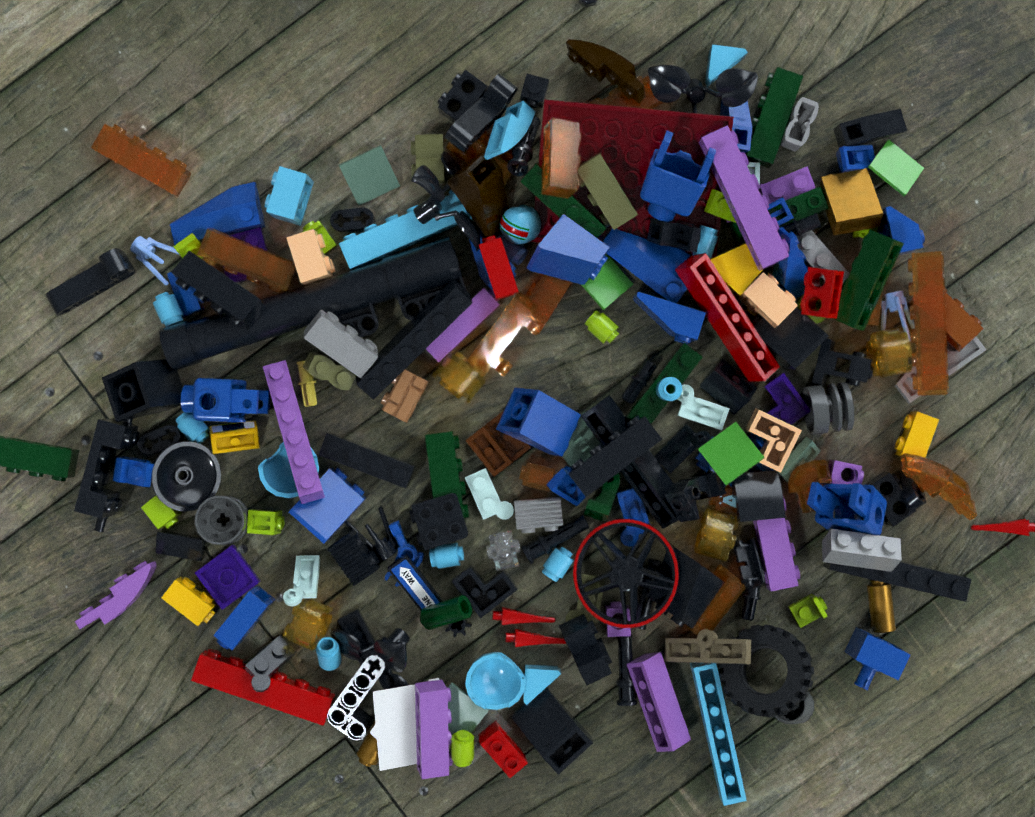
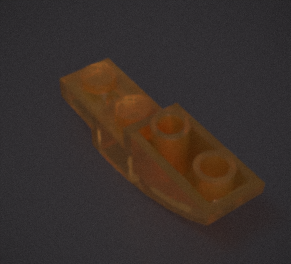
M908 453L901 455L903 465L901 469L906 477L916 481L917 486L922 492L926 491L932 498L940 494L943 500L949 501L959 515L963 514L969 521L977 517L975 502L971 499L968 483L951 469L930 459Z

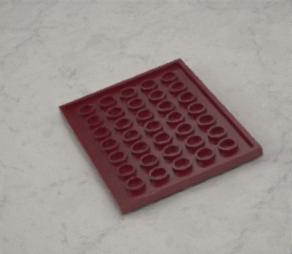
M544 99L539 164L602 221L599 216L603 213L600 207L592 205L587 197L590 191L586 185L581 187L574 176L578 173L576 167L600 153L638 214L616 229L647 239L650 219L654 217L648 212L649 202L641 199L640 192L654 150L660 148L666 131L673 132L666 152L677 153L680 150L691 154L694 162L702 166L705 155L699 144L701 137L727 125L730 131H732L734 117ZM710 168L707 185L692 213L687 217L676 213L673 220L692 223L698 228L700 225L716 229L718 230L716 236L719 239L721 218L704 212L712 189L722 192ZM535 196L534 209L540 216L541 229L538 236L532 242H541L560 218ZM611 225L606 227V230L597 239L603 241L612 229ZM718 240L711 258H715L717 255ZM684 250L689 255H693V252Z

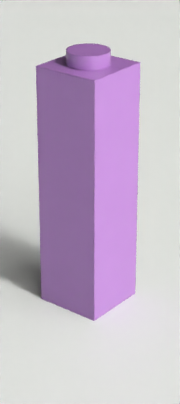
M483 288L472 298L473 303L426 348L439 363L500 307L491 289L487 292Z

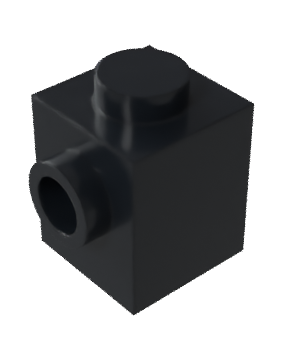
M527 73L520 102L524 101L531 108H543L544 99L549 87V79Z

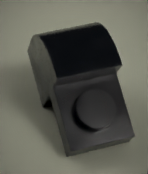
M651 218L647 241L660 246H675L689 252H697L701 228L684 221L672 220L665 222Z

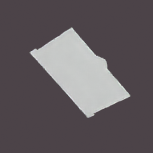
M439 678L430 679L428 681L439 680ZM415 684L374 691L375 725L370 733L377 739L379 770L417 764Z

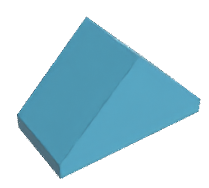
M712 45L708 56L706 85L712 84L723 71L731 69L743 60L748 53L747 50L744 48Z
M525 664L526 684L523 702L526 705L529 704L561 675V669L558 666Z

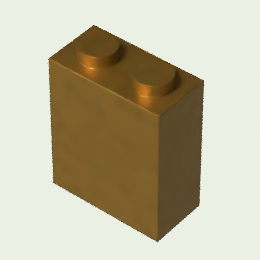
M867 168L839 174H828L821 177L819 187H821L829 207L825 211L833 235L880 227L883 211Z

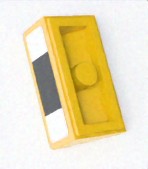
M254 420L209 427L213 454L259 448L258 427Z

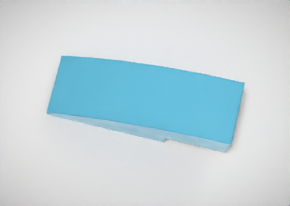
M524 101L508 107L505 116L494 122L484 158L488 160L514 147L526 134L536 111Z

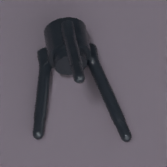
M380 506L378 510L388 540L386 537L379 539L370 525L366 524L365 528L375 543L372 545L366 539L365 545L375 552L381 561H384L397 552L394 547L397 542L390 531L383 507ZM349 521L345 522L351 531L355 529L357 533L359 532Z

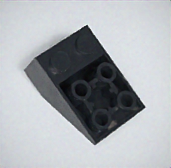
M547 687L529 704H524L511 716L535 749L558 775L593 744L592 736Z

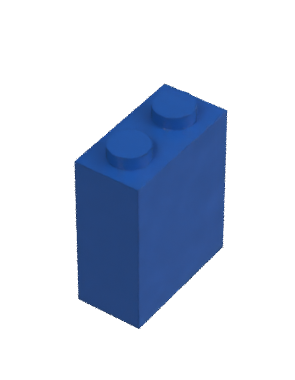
M259 585L251 589L214 634L217 638V643L225 649L230 648L233 650L276 599Z

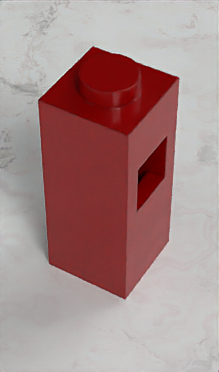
M494 235L482 239L483 243L479 244V248L496 301L518 294L519 291L501 237L496 239Z

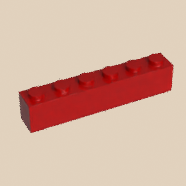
M706 253L691 255L675 269L701 310L706 313V318L749 382L766 381L780 368Z
M214 649L205 650L199 655L191 681L323 726L326 723L328 711L332 707L336 695L331 693L329 688L323 686L315 688L309 686V682L296 679L295 681L287 678L286 674L276 671L272 676H269L271 683L268 690L257 692L252 688L251 684L254 676H251L245 670L246 664L243 663L242 659L233 656L230 658L221 656L222 653Z

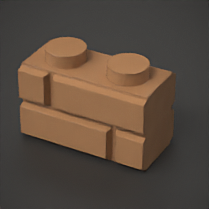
M405 369L391 382L394 384L391 393H385L381 404L384 405L382 408L384 412L408 423L429 381Z

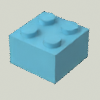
M279 166L278 172L275 171L272 177L271 185H274L272 193L266 197V212L275 219L301 226L313 187V180L305 173Z

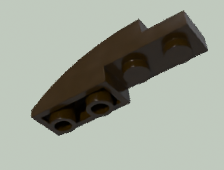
M574 39L566 41L567 56L574 64L579 63L589 77L592 78L594 76L599 82L606 77L612 85L617 84L628 99L633 98L637 103L646 98L644 85L636 79L634 64L625 57L595 43Z

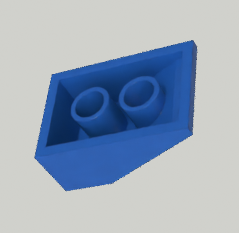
M637 292L634 295L633 301L670 336L675 337L674 341L690 344V342L698 340L705 312L641 292Z

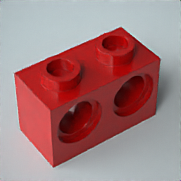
M808 267V271L804 276V296L800 302L801 314L837 319L844 271ZM824 275L825 283L821 287L819 281L821 276ZM818 299L821 300V308L819 310L816 308Z
M496 720L478 734L480 745L509 778L528 764L523 750Z

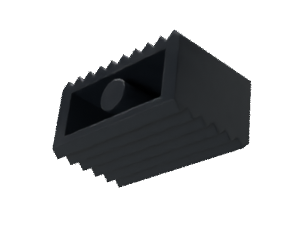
M355 529L327 548L353 586L381 567L376 553L369 551L365 545V537L360 532L357 533Z

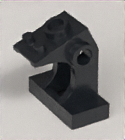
M826 338L821 343L812 380L813 384L825 387L828 376L844 378L847 384L853 386H860V383H867V379H871L874 367L871 366L872 360L866 358L867 354L853 351L852 355L834 352L836 342L829 338ZM838 358L851 361L848 373L835 371Z
M716 472L680 479L678 480L679 482L671 484L664 495L676 514L677 520L686 522L700 519L696 500L722 496L726 494L723 481Z

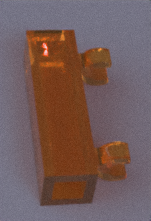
M519 292L467 359L471 367L479 373L482 372L484 375L494 367L501 376L505 377L513 365L500 356L517 333L525 325L531 333L537 335L545 325L541 320L532 316L538 306Z

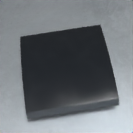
M778 471L743 473L731 482L732 497L736 500L738 522L786 518Z

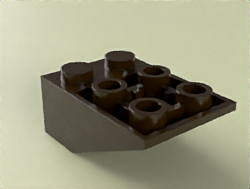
M484 151L465 163L447 183L465 207V210L475 221L480 231L487 238L493 236L500 228L501 217L509 209L501 168L494 158L485 159Z

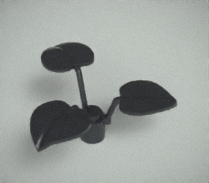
M656 65L648 68L650 87L654 97L661 102L669 103L676 101L681 93L686 94L687 99L692 104L693 113H697V103L703 101L706 92L715 97L721 96L723 104L727 107H737L744 104L754 93L758 80L757 72L740 68L727 69L717 78L716 88L719 92H715L709 89L708 86L703 87L700 80L691 79L688 72L679 66Z
M443 152L441 154V161L444 167L453 176L462 166L449 153ZM422 165L417 168L411 181L423 187L431 196L414 208L413 211L416 218L422 224H426L433 218L438 221L441 218L454 216L456 223L473 243L477 252L480 249V233L474 221L464 211L458 212L455 210L440 214V210H442L440 202L445 199L444 192L450 187L448 183L441 189L437 177L427 166Z
M396 628L388 638L383 637L376 640L371 646L361 648L360 641L351 634L337 629L330 630L332 638L339 644L340 653L351 660H359L361 654H365L372 649L375 650L378 657L388 666L387 673L383 672L378 678L384 690L409 685L400 675L392 673V670L402 672L406 668V644L410 641V638L405 631Z

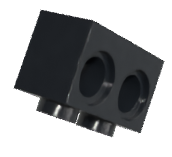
M464 70L462 75L458 73L451 83L453 86L448 93L444 92L437 102L439 104V113L453 123L471 108L488 88L485 83L467 70ZM465 84H472L475 89L471 93H465L462 91V87ZM453 102L461 105L460 110L457 112H451L448 107Z
M884 471L865 484L873 485L886 499L887 508L884 521L887 525L894 527L916 512V509H913L906 501L900 488L901 481L894 473L891 474ZM883 482L888 484V491L885 494H882L879 490ZM896 501L901 503V510L898 513L893 511V504Z

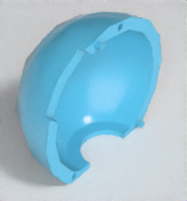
M283 442L270 458L265 459L259 464L260 481L266 490L275 496L284 498L299 497ZM311 448L312 454H313V457H314V461H315V464H316V468H317V471H318V473H319V465H318L317 455L315 454V452H314L313 449Z
M500 652L483 654L473 662L467 672L465 686L468 696L476 705L485 710H498L506 707L510 708L519 701L525 691L526 678L521 669L509 657Z

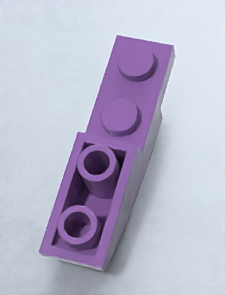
M807 166L768 183L761 184L757 188L760 195H764L768 204L782 197L784 200H788L816 187Z
M144 561L133 568L135 572L130 576L125 573L115 579L116 585L109 588L112 593L99 601L101 603L100 606L95 609L90 606L79 613L81 618L75 621L78 628L81 629L98 618L105 625L127 610L147 587L157 567L156 562L153 561L147 564Z

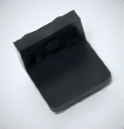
M455 493L411 505L412 510H409L412 523L417 524L419 532H416V537L419 545H423L424 550L461 540L468 536L464 516Z

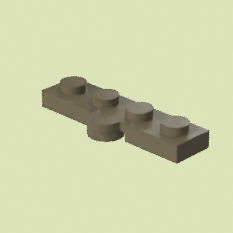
M708 629L701 630L697 638H665L664 661L751 664V640L718 639L716 632Z

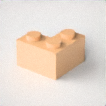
M312 229L286 237L300 282L303 285L333 277L332 273L336 272L332 259L323 253L322 248L326 246L322 234H317Z
M763 272L738 299L753 314L758 312L770 325L776 328L798 305L795 303L796 298L789 291H783L777 286L779 282L771 274L766 275Z
M755 408L745 428L766 439L760 451L764 459L759 463L781 473L802 430Z

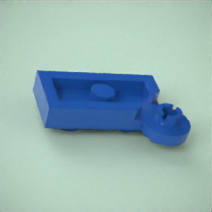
M633 488L616 493L624 519L638 520L650 525L644 503ZM626 526V529L621 532L620 540L625 546H634L639 539V534H642L644 530Z

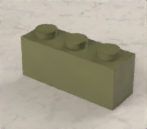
M600 153L576 167L578 173L574 176L581 187L586 185L590 191L587 197L594 207L597 205L600 207L603 213L599 216L606 227L611 225L613 230L638 215Z

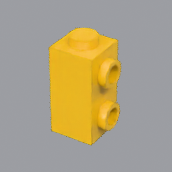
M911 411L910 415L907 414L903 421V434L898 437L895 443V449H897L895 455L902 457V462L913 466L915 462L924 463L939 419L917 411Z
M179 577L175 579L161 598L195 625L200 626L204 622L208 624L216 614L213 610L217 604L213 602V597L205 591L200 592L196 589V584L189 578L184 577L183 579Z

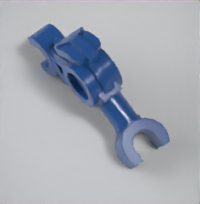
M399 520L391 523L389 526L390 531L399 545L397 548L398 554L394 560H398L407 553L410 559L415 562V565L419 567L423 561L424 553L417 552L415 546L410 544V542L407 543ZM389 571L385 575L386 581L392 575ZM396 581L395 586L398 587L400 584Z

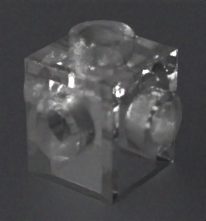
M511 530L489 535L490 545H487L486 549L489 559L494 560L496 571L519 566L517 553L521 552L518 539H513Z

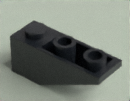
M901 109L840 123L833 130L838 147L840 148L843 146L864 145L906 132L907 128Z

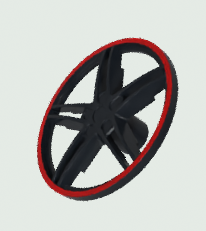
M618 519L598 526L583 540L574 560L573 580L580 601L595 618L614 627L634 628L651 623L669 608L678 590L680 569L673 546L659 530L642 521ZM621 526H632L644 530L627 556L623 555L614 543L607 539L603 534L605 531ZM647 533H651L639 558L633 556ZM597 537H599L603 541V543L610 549V551L616 556V558L613 561L606 553V551L598 543V541L596 540ZM655 538L661 542L669 555L672 566V578L643 568V563L652 548L651 546ZM593 542L610 565L611 570L583 584L581 575L582 562L588 547ZM645 575L669 582L671 587L644 582ZM609 577L610 584L585 592V587ZM638 586L669 591L666 599L656 611L644 618L637 619ZM618 587L620 589L623 620H618L602 613L592 604L588 596ZM629 591L631 621L627 619L625 592Z

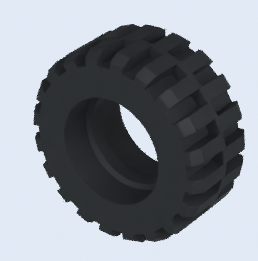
M765 624L764 626L753 625L748 630L744 628L739 631L737 637L733 636L731 638L751 640V656L761 649H773L779 652L787 663V677L784 684L779 690L769 694L757 692L749 685L746 676L747 664H719V668H722V674H719L720 682H723L725 685L723 690L726 695L731 697L730 701L735 706H739L742 708L741 710L757 716L775 717L783 716L791 710H796L800 706L799 703L802 700H806L808 697L807 691L813 685L811 676L814 675V667L811 666L810 661H812V658L807 653L805 645L796 636L779 627Z

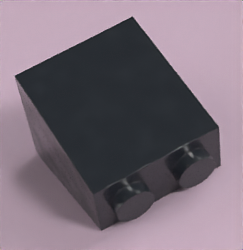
M797 307L776 328L770 325L759 313L750 320L775 360L784 369H796L829 337L811 319L801 314Z
M167 359L134 362L102 377L116 422L171 410L181 405L183 386L178 371H174L170 367Z
M673 546L679 562L680 581L673 602L663 614L667 615L669 612L673 615L671 620L681 627L686 624L693 629L724 582ZM666 551L659 573L672 578L671 561ZM659 579L655 581L657 585L671 587L669 582ZM652 590L650 599L657 603L656 609L664 602L669 591Z

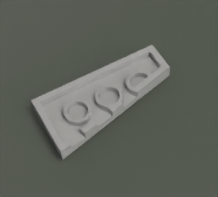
M939 334L896 383L895 387L906 402L910 404L986 351V348L975 337L958 352Z

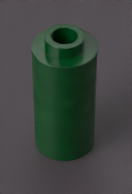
M461 595L424 607L421 610L420 622L426 629L432 630L468 619L472 614L471 603L466 596Z

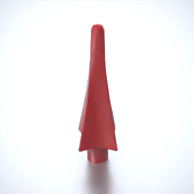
M1020 519L995 524L972 525L971 529L1029 536V532H1035V523H1029V520Z
M502 607V611L492 612V620H500L502 625L535 622L554 623L556 621L554 617L529 614Z
M514 629V633H505V642H513L515 647L540 644H566L564 638L545 636L519 629Z

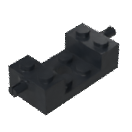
M98 419L74 511L97 517L94 530L98 532H104L109 516L119 512L122 505V499H120L121 492L106 489L104 485H107L110 478L108 469L116 455L114 448H133L139 440L140 432L137 431L139 426L132 423L133 419L116 422L114 419Z

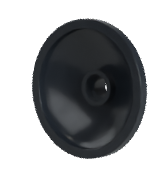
M190 441L174 443L165 448L154 461L151 479L153 491L157 498L171 509L177 511L197 510L206 499L215 496L221 482L219 462L212 451L202 444ZM181 471H184L185 473L183 479H179L178 474Z

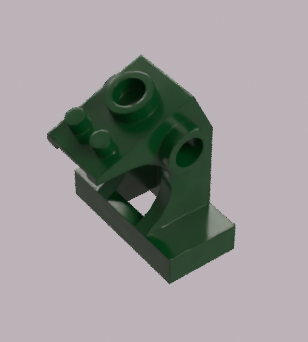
M619 473L609 479L611 482H605L600 486L601 494L599 497L593 500L589 499L584 516L606 523L620 484Z

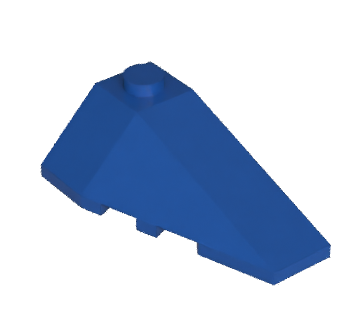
M256 182L231 187L172 222L170 227L174 246L191 233L201 242L238 234L259 227L266 228Z
M613 228L602 241L610 247L607 251L609 256L668 301L677 303L687 290V287L675 271L679 265L691 256L684 250L671 246H660L638 235L618 229L613 230Z

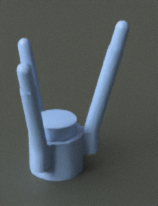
M142 236L137 237L133 241L130 251L136 254V259L141 261L164 285H168V281L146 259L152 258L158 263L164 264V260L154 254L156 248L153 246L178 255L179 253L174 247L157 242L151 237L147 239Z
M903 291L884 294L885 301L880 302L882 308L881 337L885 336L887 309L889 308L890 313L898 311L906 341H911L905 315L914 336L917 337L919 333Z

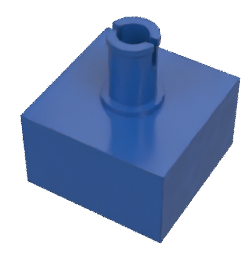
M858 627L855 628L844 651L863 665L854 684L861 688L863 687L865 690L869 689L875 673L879 671L899 680L910 657L909 653L898 646Z

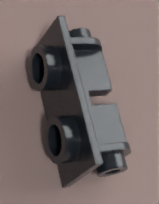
M751 538L745 543L742 540L734 542L733 550L737 563H745V566L738 567L741 583L744 584L745 588L752 587V589H755L765 583V573L761 567L759 549L756 546L755 538Z

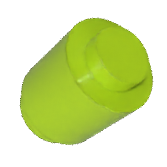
M598 310L585 322V325L588 326L587 330L603 344L607 341L612 343L619 335L617 332L619 326Z
M459 730L452 735L451 759L454 765L467 767L474 759V735L467 730Z

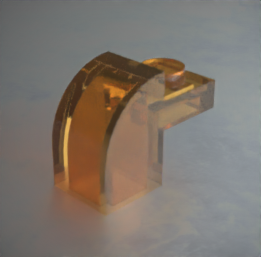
M813 460L795 468L790 475L788 482L789 493H798V502L803 513L816 512L807 505L811 483L818 482L822 486L832 483L826 460Z

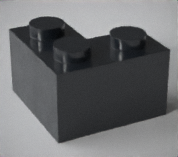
M470 564L452 579L453 584L460 593L468 598L471 607L480 619L518 590V586L504 568L485 582L473 565Z
M582 614L559 625L563 638L573 655L586 685H590L612 674L609 667L612 660L601 637L596 639L594 634L598 633L592 620L588 622L585 615Z

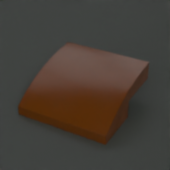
M504 411L465 440L494 477L532 447L496 430Z

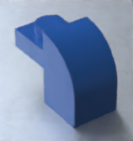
M116 457L113 481L150 487L154 464L148 460L134 457Z

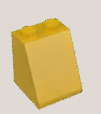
M746 244L711 259L735 298L741 296L761 273Z

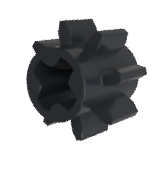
M464 619L461 627L448 624L445 632L451 630L454 632V638L460 632L465 636V627H471L472 623Z

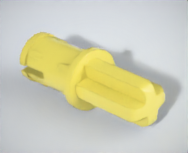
M305 361L297 362L300 378L298 385H301L304 407L317 405L314 383L317 382L303 368Z

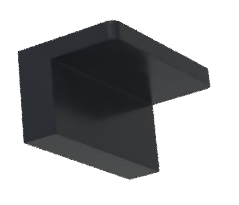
M723 358L700 384V387L722 406L730 408L729 411L733 415L751 400L758 389Z

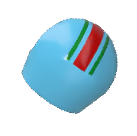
M527 205L512 207L505 211L501 217L500 231L511 244L521 245L534 240L540 233L541 219L533 207Z

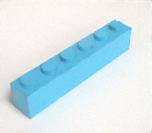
M450 190V195L440 202L442 206L440 214L455 210L458 212L464 211L472 219L455 193ZM416 205L407 209V214L400 217L398 214L385 219L386 223L382 225L372 224L364 228L365 232L359 235L352 233L343 237V242H340L339 245L350 270H354L451 229L458 224L454 216L441 218L438 221L433 218L426 224H422L416 218L413 211L418 206Z
M690 663L720 800L724 806L747 801L717 664Z

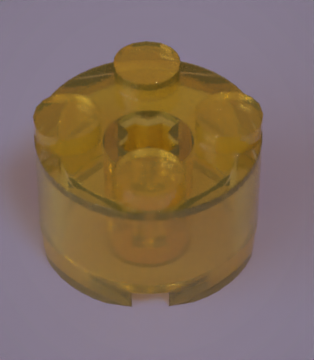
M902 327L872 332L870 341L866 342L868 355L873 357L874 377L880 376L884 378L912 371L913 364H908V358L912 357V349L907 333L901 332Z
M458 351L455 354L449 353L432 374V377L434 379L437 376L440 377L441 381L439 384L458 399L462 396L465 397L464 403L469 404L486 383L484 379L486 374L477 366H474V368L466 363L467 358Z
M706 508L700 522L702 523L700 531L697 532L694 551L700 555L726 562L730 549L734 548L736 542L733 530L736 531L739 522L734 515Z
M310 598L303 599L300 604L293 607V620L291 624H287L283 636L287 637L288 641L315 652L316 642L318 639L324 638L333 616L329 613L333 611V608Z

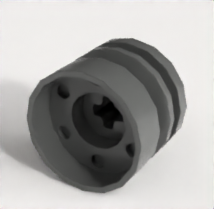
M846 382L837 383V386L835 384H828L826 393L822 385L804 387L802 399L810 409V412L804 416L810 435L828 433L829 424H831L834 432H840L841 429L844 431L853 429L854 403L850 388Z
M216 495L210 497L200 504L195 514V526L198 534L211 544H231L239 541L247 533L248 508L241 500L233 496ZM224 514L226 517H230V522H226V526L225 523L220 522V519L224 518Z

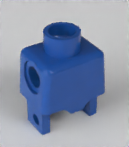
M668 130L665 133L660 148L654 150L640 192L641 199L649 202L647 208L649 214L665 222L672 221L676 213L685 217L692 213L707 185L710 175L709 169L716 153L715 149L709 147L702 166L695 163L691 154L684 151L668 153L666 151L673 136V132Z
M198 378L195 380L194 385H184L181 392V408L184 413H193L194 419L198 421L246 422L245 413L269 414L270 391L246 390L247 384L245 380ZM259 400L263 401L261 409L258 408Z
M812 482L807 505L816 511L815 521L828 531L830 529L880 536L887 501L873 485L853 483L825 484L822 486L818 482Z

